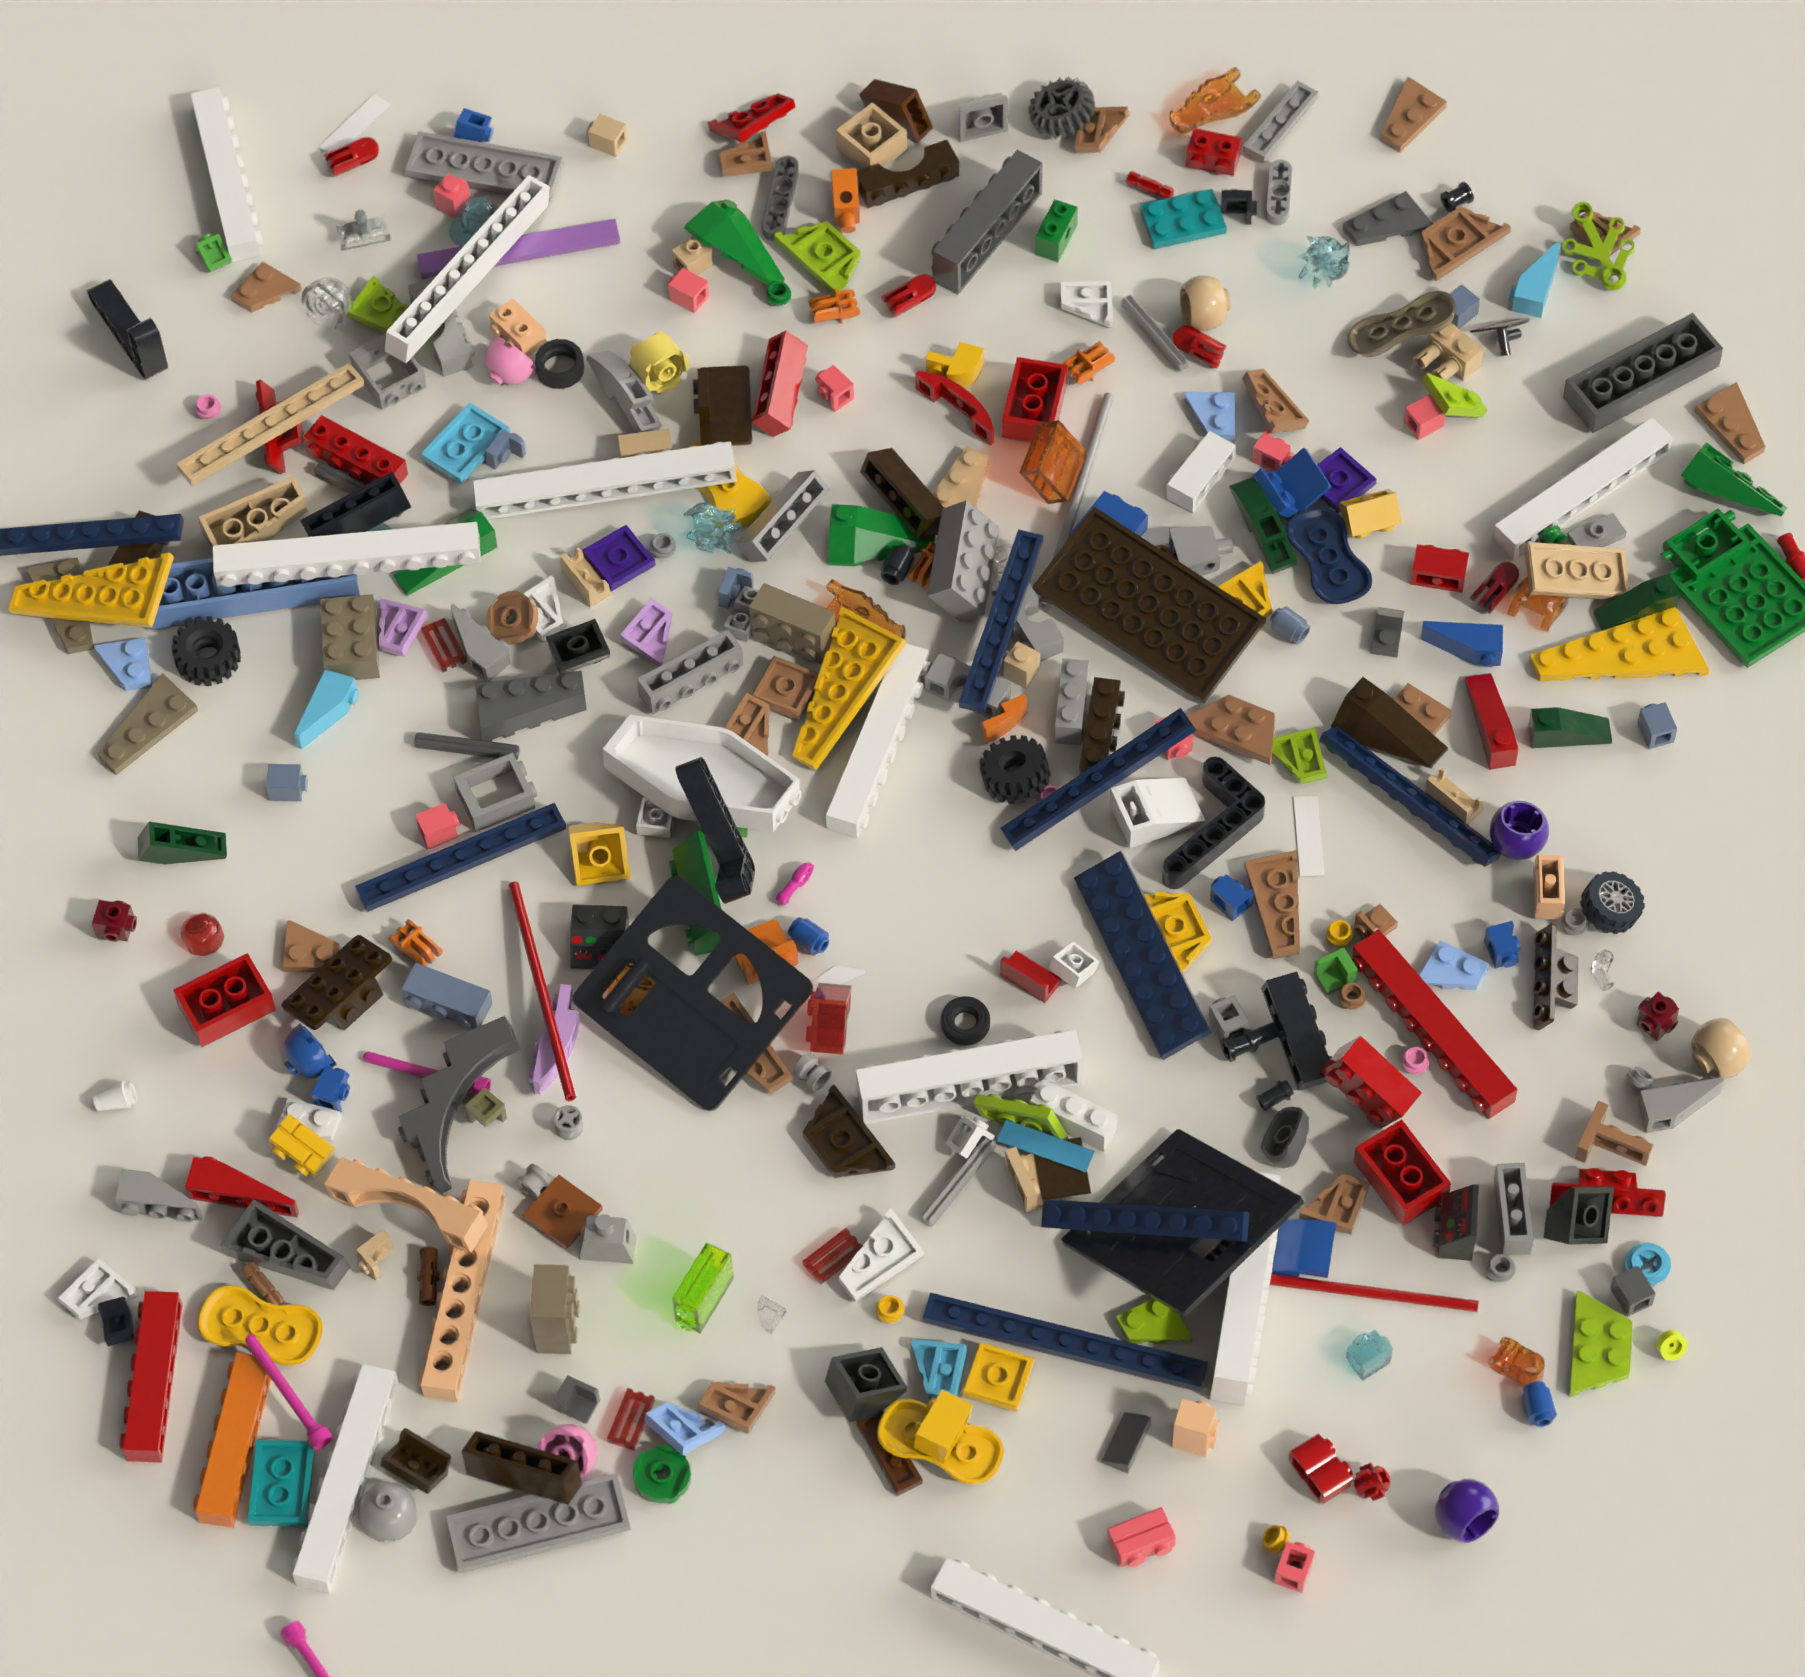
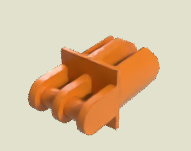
M834 288L835 294L809 299L808 303L814 323L840 319V322L843 323V319L858 316L860 309L856 307L858 302L854 298V290L848 289L837 292V289Z
M1099 341L1083 352L1077 349V354L1067 359L1063 364L1068 365L1069 375L1075 377L1076 383L1081 385L1089 379L1093 381L1094 374L1112 364L1116 359Z
M931 541L925 550L922 549V557L908 576L909 581L915 582L917 580V584L922 587L926 585V589L929 588L936 548L935 542Z
M408 919L405 922L406 925L403 928L399 927L397 933L394 936H388V939L392 945L402 952L404 958L408 956L415 963L427 967V963L431 964L435 961V956L439 957L443 950L422 932L421 926L418 927Z

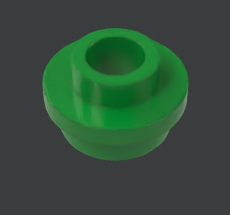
M773 282L766 291V298L772 305H785L791 299V289L784 282Z

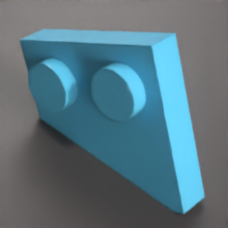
M912 1339L911 1345L928 1399L932 1397L937 1399L941 1390L957 1397L967 1353L966 1345Z

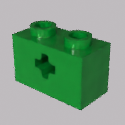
M1054 199L1035 236L1036 256L1059 262L1077 227V206Z

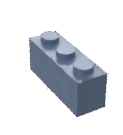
M415 963L401 988L403 1001L410 1008L415 1010L423 1009L438 1019H449L465 1029H474L481 1026L493 1004L490 990L419 963Z

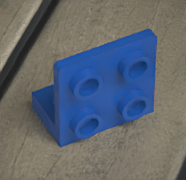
M1305 448L1297 452L1276 472H1269L1260 468L1253 474L1278 514L1290 519L1298 513L1305 511L1331 488V484Z

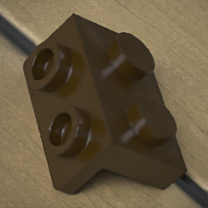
M404 1428L400 1432L398 1443L382 1457L380 1466L424 1493L429 1494L447 1476L451 1455L418 1434Z

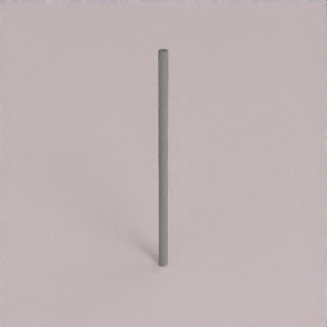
M1105 393L1052 560L1067 542L1072 532L1114 399V395L1111 393ZM1040 596L1039 606L1047 608L1050 602Z

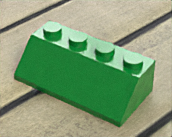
M697 830L672 849L673 860L669 861L672 877L679 876L721 909L703 830ZM688 925L689 930H685L687 945L693 946L695 956L711 953L720 942V935L706 928Z

